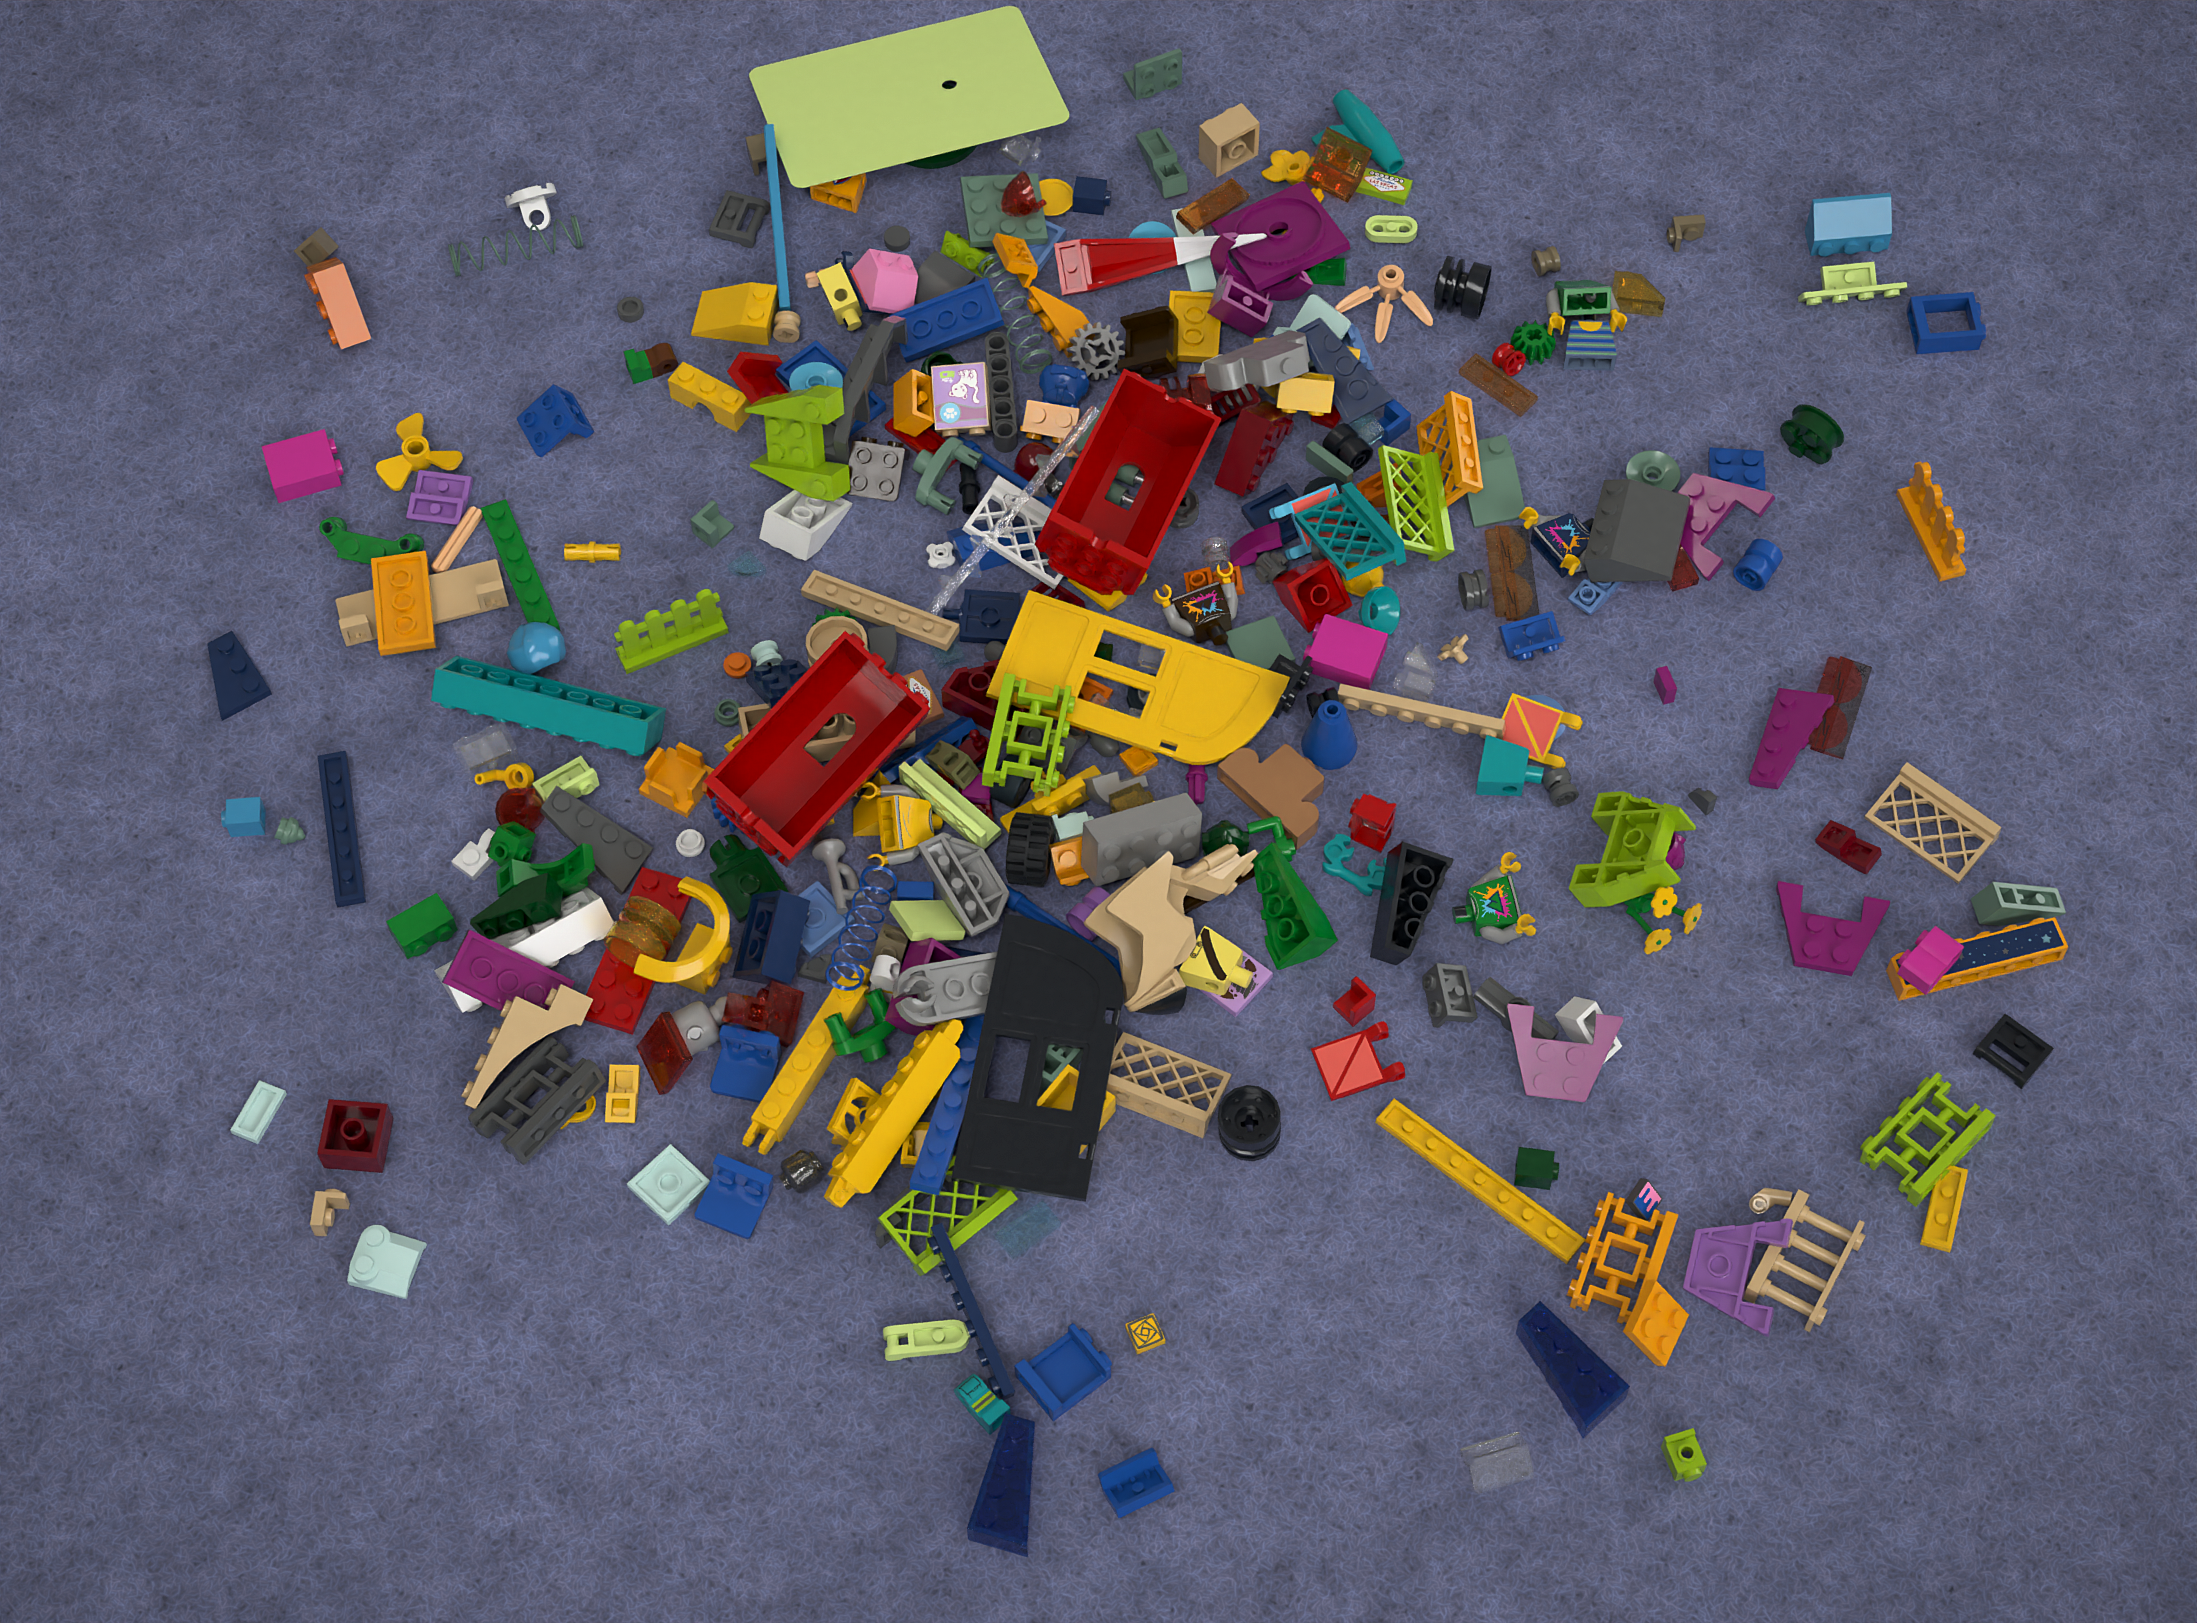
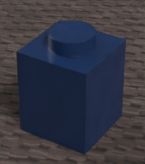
M1076 176L1073 192V212L1104 215L1105 206H1110L1112 191L1107 190V180Z

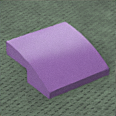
M419 470L415 491L411 492L407 520L457 526L465 514L472 490L473 478L471 476Z

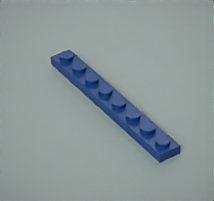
M984 1015L966 1019L957 1045L960 1049V1059L944 1082L910 1179V1189L938 1196L940 1194L961 1133Z

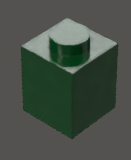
M1519 1147L1516 1157L1514 1186L1550 1190L1552 1180L1557 1181L1559 1173V1163L1554 1162L1555 1151Z

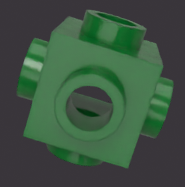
M515 821L498 826L490 840L491 848L488 857L495 860L500 867L511 859L528 862L532 856L531 848L536 834Z

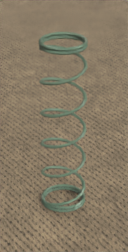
M575 215L570 216L577 246L571 239L564 224L559 219L555 220L553 226V252L549 248L547 242L545 241L538 227L532 224V226L530 227L529 234V258L525 254L515 234L511 230H508L506 233L505 263L500 258L491 240L487 236H484L482 239L481 269L476 264L473 256L471 255L469 249L464 244V242L460 241L458 244V262L455 255L453 244H448V249L451 256L456 277L461 276V244L466 249L475 267L479 271L483 270L485 238L490 243L501 264L505 266L508 262L509 232L512 234L521 252L528 260H530L532 256L533 227L536 228L548 251L551 254H554L556 249L557 221L563 227L573 247H575L576 249L578 247H583L582 237L577 222V218Z
M998 253L990 254L980 261L977 268L979 274L983 276L982 279L999 276L1006 271L1005 267L997 272L986 274L991 266L1001 261V259H998L989 265L984 273L981 272L982 265L992 258L999 257ZM1009 277L1002 280L994 289L992 288L993 294L994 291H1006L1015 287L1019 279L1017 277ZM1007 280H1016V283L1008 288L996 289ZM1016 296L1010 299L1003 307H999L1001 309L1000 313L1002 314V310L1021 307L1027 298L1025 296ZM1017 298H1024L1023 303L1020 305L1004 308L1009 302ZM1024 315L1014 321L1011 326L1003 325L1009 328L1007 337L1010 344L1017 347L1015 357L1019 362L1020 370L1027 374L1042 371L1052 361L1051 353L1045 349L1033 350L1027 353L1021 361L1018 358L1019 347H1031L1040 343L1043 339L1042 334L1030 335L1019 345L1010 340L1009 333L1011 328L1027 327L1035 320L1034 315ZM1025 317H1032V321L1026 325L1013 327L1019 320ZM1041 336V339L1036 343L1021 346L1027 339ZM1045 353L1049 355L1046 361L1039 364L1029 365L1024 363L1026 359L1035 354ZM1023 365H1024V366H1030V367H1032V366H1040V367H1039V368H1036V369H1032V370H1027V369H1024V368H1023Z

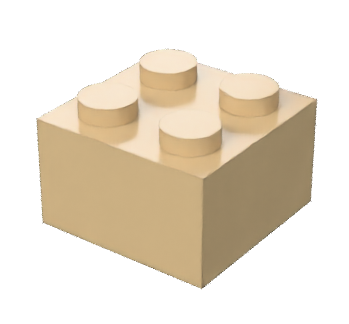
M1240 103L1233 108L1226 109L1222 114L1213 119L1206 120L1199 126V159L1216 178L1258 155L1259 121Z

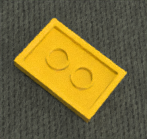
M1170 290L1169 307L1179 320L1178 362L1203 363L1219 355L1221 320L1207 313L1214 293Z

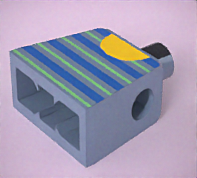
M1596 314L1580 315V320L1571 322L1563 369L1614 371L1617 352L1610 324L1607 321H1597Z

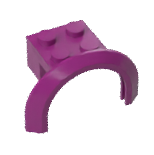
M1235 232L1223 233L1214 242L1210 252L1213 267L1220 276L1207 313L1244 334L1253 337L1268 322L1273 303L1268 299L1286 301L1298 298L1313 286V282L1308 274L1301 270L1293 279L1287 282L1276 283L1256 292L1246 276L1233 266L1228 257V251L1236 243L1235 239L1239 235Z

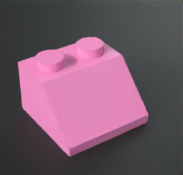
M868 249L852 268V271L869 310L894 314L914 306L918 274L910 256Z

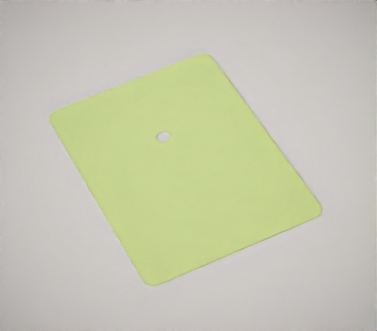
M1005 6L756 67L749 73V78L767 124H774L776 147L790 183L797 188H806L1062 124L1069 119V111L1021 11L1014 6ZM952 80L957 83L956 87L952 89L942 87L945 81Z

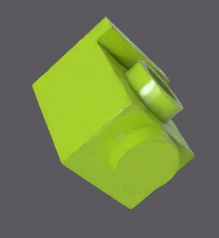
M1694 1428L1666 1436L1662 1442L1661 1449L1675 1481L1683 1478L1685 1482L1698 1479L1706 1468L1707 1463L1695 1437ZM1689 1451L1691 1458H1684L1681 1453Z

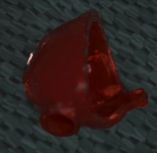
M1025 171L1020 172L1011 180L1005 188L1001 200L1002 212L1015 217H1024L1040 211V208L1047 204L1044 199L1036 202L1031 181Z
M513 788L500 796L495 808L496 819L500 826L515 821L535 833V828L545 818L540 812L544 803L536 794V788Z

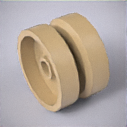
M832 616L817 622L811 627L806 636L809 668L844 631L850 635L855 633L865 643L863 647L869 652L867 634L863 626L854 619L844 616Z

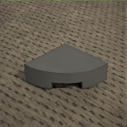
M1696 788L1688 794V797L1705 816L1714 811L1717 796L1710 790L1704 792L1702 788Z
M823 954L818 958L805 962L798 971V977L826 984L825 972L828 965L832 963L831 954Z

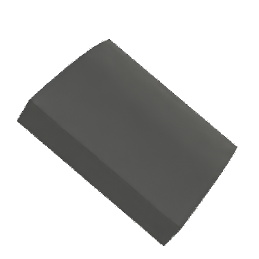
M935 250L916 271L918 282L914 303L919 304L974 283L975 276Z

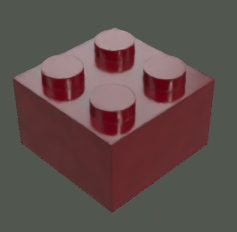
M328 1099L317 1152L323 1167L327 1169L383 1173L394 1119L388 1104Z

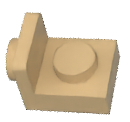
M326 1189L325 1192L315 1191L310 1226L315 1236H327L328 1226L332 1227L334 1224V1209H349L350 1203L346 1193L337 1189Z

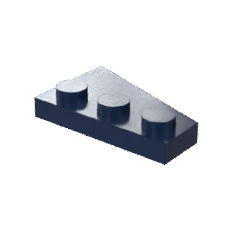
M233 631L207 643L222 721L272 695L266 682Z

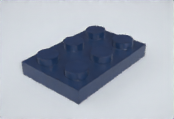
M788 659L781 661L779 665H760L752 671L745 672L746 682L772 709L806 673L807 669L798 660Z

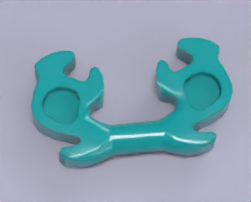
M1336 834L1335 838L1324 846L1323 855L1328 863L1323 862V871L1349 882L1365 896H1372V889L1381 890L1387 858L1383 859V866H1376V860L1373 859L1367 867V874L1369 876H1359L1345 868L1342 864V861L1348 862L1354 855V847L1350 849L1345 847L1351 844V838L1344 834Z

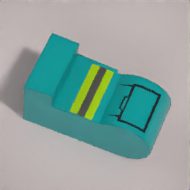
M971 1374L954 1388L957 1398L989 1435L1011 1418L1010 1407L1002 1399L1000 1400L977 1375Z

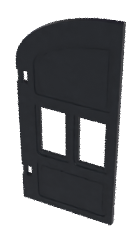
M1005 914L951 1177L952 1181L1086 1202L1123 1004V986L1117 970L1101 952L1067 931L1037 920ZM1106 1010L1113 1011L1111 1024L1104 1023ZM996 1036L1031 1041L1019 1103L984 1097ZM1049 1044L1083 1049L1072 1111L1037 1106ZM1081 1144L1088 1145L1086 1159L1079 1158Z

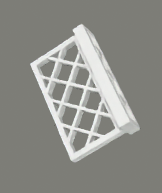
M998 475L962 530L1054 590L1064 576L1058 573L1054 579L1044 572L1043 566L1049 565L1047 563L1049 559L1041 560L1039 551L1034 545L1036 540L1033 531L1042 530L1052 509ZM990 498L1001 505L1002 511L990 513L987 504ZM1010 516H1019L1024 520L1025 526L1013 527ZM1004 517L1007 528L995 530L992 519ZM986 519L989 531H980L973 527L972 524L976 520ZM1027 532L1030 543L1018 545L1015 533ZM1009 534L1012 546L1001 545L998 543L997 536ZM1032 549L1035 560H1024L1021 557L1020 551Z

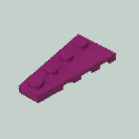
M1778 688L1749 777L1750 785L1778 789L1795 764L1796 756L1801 749L1804 750L1809 742L1810 734L1814 728H1818L1823 720V714L1835 702L1833 695Z

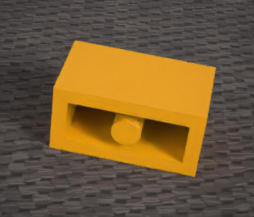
M911 369L893 384L894 429L916 437L934 423L931 376Z

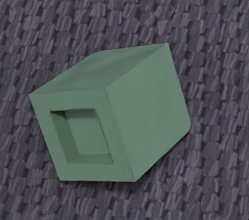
M711 500L690 519L693 534L711 548H714L734 530V525L719 514L718 504L714 500Z

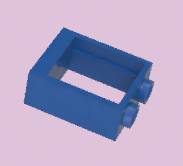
M1974 292L1910 297L1906 313L1916 354L1979 350L1982 340L1986 338L1985 324H1981L1980 303L1975 300ZM1966 311L1970 330L1930 333L1925 313Z

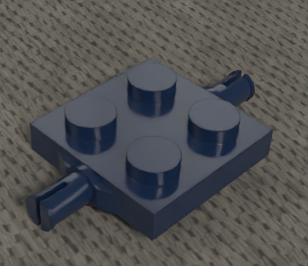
M965 589L964 601L960 609L943 608L942 618L959 620L960 642L988 644L991 641H999L1006 645L1020 612V593Z

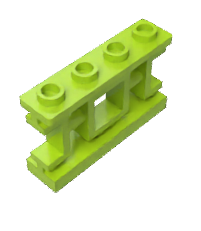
M1005 673L983 768L982 785L993 787L994 782L999 783V786L1005 787L1007 774L1034 779L1033 792L1044 791V796L1050 797L1051 788H1057L1060 771H1055L1057 762H1063L1065 746L1060 745L1062 737L1068 738L1070 721H1066L1067 713L1073 714L1076 697L1071 696L1072 686L1066 685L1065 689H1060L1059 685H1055L1052 697L1025 692L1027 679L1017 681L1016 675ZM1017 692V704L1030 706L1029 713L1014 711L1012 721H1008L1013 694ZM1058 700L1062 701L1057 729L1055 730L1052 729L1053 718L1041 716L1040 713L1041 708L1056 711ZM1018 724L1045 729L1042 746L1014 742ZM1004 741L1007 742L1006 753L1019 755V761L1014 763L1003 760L1001 771H997ZM1047 750H1052L1047 777L1044 780L1041 779L1043 768L1030 766V759L1046 760Z
M1938 1072L1931 1079L1926 1077L1917 1087L1916 1091L1918 1093L1913 1098L1906 1097L1898 1107L1899 1112L1894 1118L1888 1116L1879 1127L1880 1132L1875 1137L1870 1135L1860 1147V1150H1862L1860 1162L1863 1165L1869 1163V1167L1875 1170L1884 1161L1904 1177L1900 1182L1898 1190L1901 1193H1907V1201L1915 1207L1932 1191L1940 1178L1942 1180L1949 1173L1950 1170H1947L1949 1166H1956L1991 1129L1996 1116L1987 1108L1982 1112L1979 1110L1980 1106L1976 1103L1967 1113L1945 1097L1950 1091L1951 1084L1947 1081L1944 1083L1941 1080L1942 1075ZM1936 1091L1931 1103L1939 1108L1941 1112L1934 1116L1922 1106L1914 1115L1918 1108ZM1952 1118L1965 1128L1973 1120L1967 1129L1951 1144L1956 1132L1947 1126L1946 1123ZM1920 1122L1942 1138L1929 1152L1908 1136ZM1899 1130L1894 1142L1904 1149L1903 1152L1898 1156L1884 1146L1876 1154L1894 1133ZM1915 1158L1928 1167L1936 1159L1929 1169L1913 1183L1917 1178L1918 1171L1908 1163Z

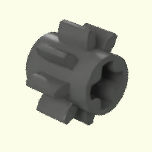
M1267 551L1255 562V570L1257 571L1255 576L1263 584L1266 582L1273 584V580L1288 572V567L1286 566L1288 560L1280 552L1276 554L1275 552Z

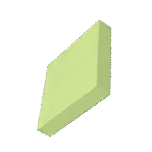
M943 900L891 901L889 910L911 941H920L928 938H933L936 941L964 939V928Z

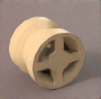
M792 311L778 312L774 317L776 326L773 329V337L779 342H796L800 335L798 329L801 324L800 316Z

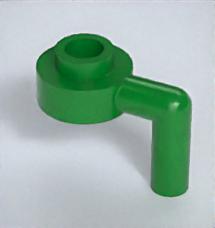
M1273 816L1246 824L1249 835L1272 829L1274 843H1276L1288 862L1292 861V855L1296 854L1292 838H1286L1280 817Z

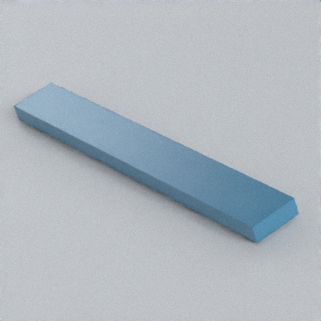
M766 124L763 128L780 312L791 311L774 124Z

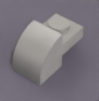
M1117 771L1082 779L1086 784L1087 796L1093 802L1102 806L1125 805L1124 798L1139 794V788L1148 786L1145 775L1119 780Z

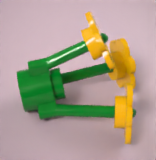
M1670 886L1666 888L1659 887L1655 895L1647 893L1623 902L1628 906L1626 913L1633 917L1648 934L1644 943V952L1646 954H1650L1653 951L1657 952L1664 945L1668 944L1672 939L1670 935L1671 930L1666 928L1653 931L1639 913H1647L1651 908H1654L1653 915L1656 918H1661L1663 915L1668 916L1671 912L1683 917V923L1685 924L1684 933L1688 935L1694 929L1701 916L1702 904L1698 903L1692 908H1688L1687 911L1675 907L1677 895L1673 893L1674 889Z

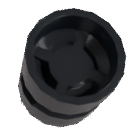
M1342 423L1334 427L1322 443L1323 448L1353 469V473L1364 467L1373 454V449L1362 438H1358V434L1348 423Z

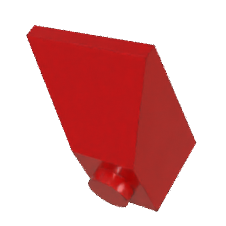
M1328 558L1295 567L1272 581L1282 604L1308 633L1314 630L1317 622L1322 623L1325 614L1335 617L1353 606L1337 569Z

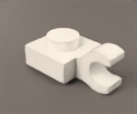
M487 829L482 834L478 845L470 841L451 861L453 866L475 881L493 862V859L489 858L488 854L491 848L490 840L495 832Z

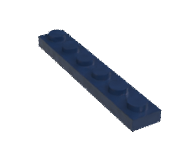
M346 751L318 755L335 903L337 908L365 903L366 897L348 756Z
M943 1223L931 1227V1237L927 1238L933 1255L939 1254L943 1265H940L939 1268L946 1283L951 1281L955 1291L951 1296L958 1311L963 1309L967 1321H964L963 1324L969 1338L975 1337L979 1349L975 1350L977 1358L982 1367L987 1366L992 1376L988 1378L990 1388L995 1395L999 1394L1004 1401L1014 1396V1387Z

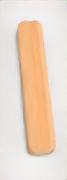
M474 506L468 508L431 564L432 570L435 573L448 570L482 519V511Z

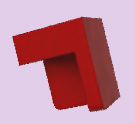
M1355 976L1351 980L1350 990L1333 1003V1008L1354 1027L1374 1010L1376 994Z

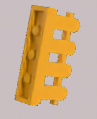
M1917 462L1914 464V476L1909 480L1910 486L1898 489L1896 496L1939 582L1963 576L1966 573V568L1960 558V554L1965 551L1963 546L1965 542L1963 530L1961 528H1954L1952 524L1954 520L1953 511L1949 505L1943 506L1941 502L1943 497L1942 489L1939 484H1932L1930 480L1932 472L1929 463Z

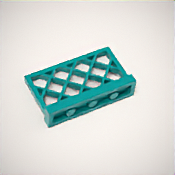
M1352 482L1341 486V494L1294 514L1298 525L1346 581L1390 561H1393L1396 566L1406 562L1404 541ZM1340 504L1344 507L1342 512L1330 511V509ZM1311 517L1320 518L1318 523L1307 522L1306 520ZM1326 519L1338 520L1337 525L1324 524ZM1345 520L1357 522L1355 527L1343 526ZM1321 531L1333 533L1331 538L1319 536ZM1339 533L1351 534L1350 540L1337 538ZM1358 535L1370 537L1368 542L1356 541ZM1334 546L1346 548L1344 553L1333 552L1332 549ZM1352 548L1365 550L1363 555L1350 554ZM1371 550L1384 553L1377 557L1369 556ZM1347 561L1359 563V565L1350 569L1345 567Z

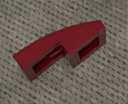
M1832 820L1828 822L1815 839L1816 844L1822 849L1866 875L1882 856L1880 847L1856 838L1855 830Z

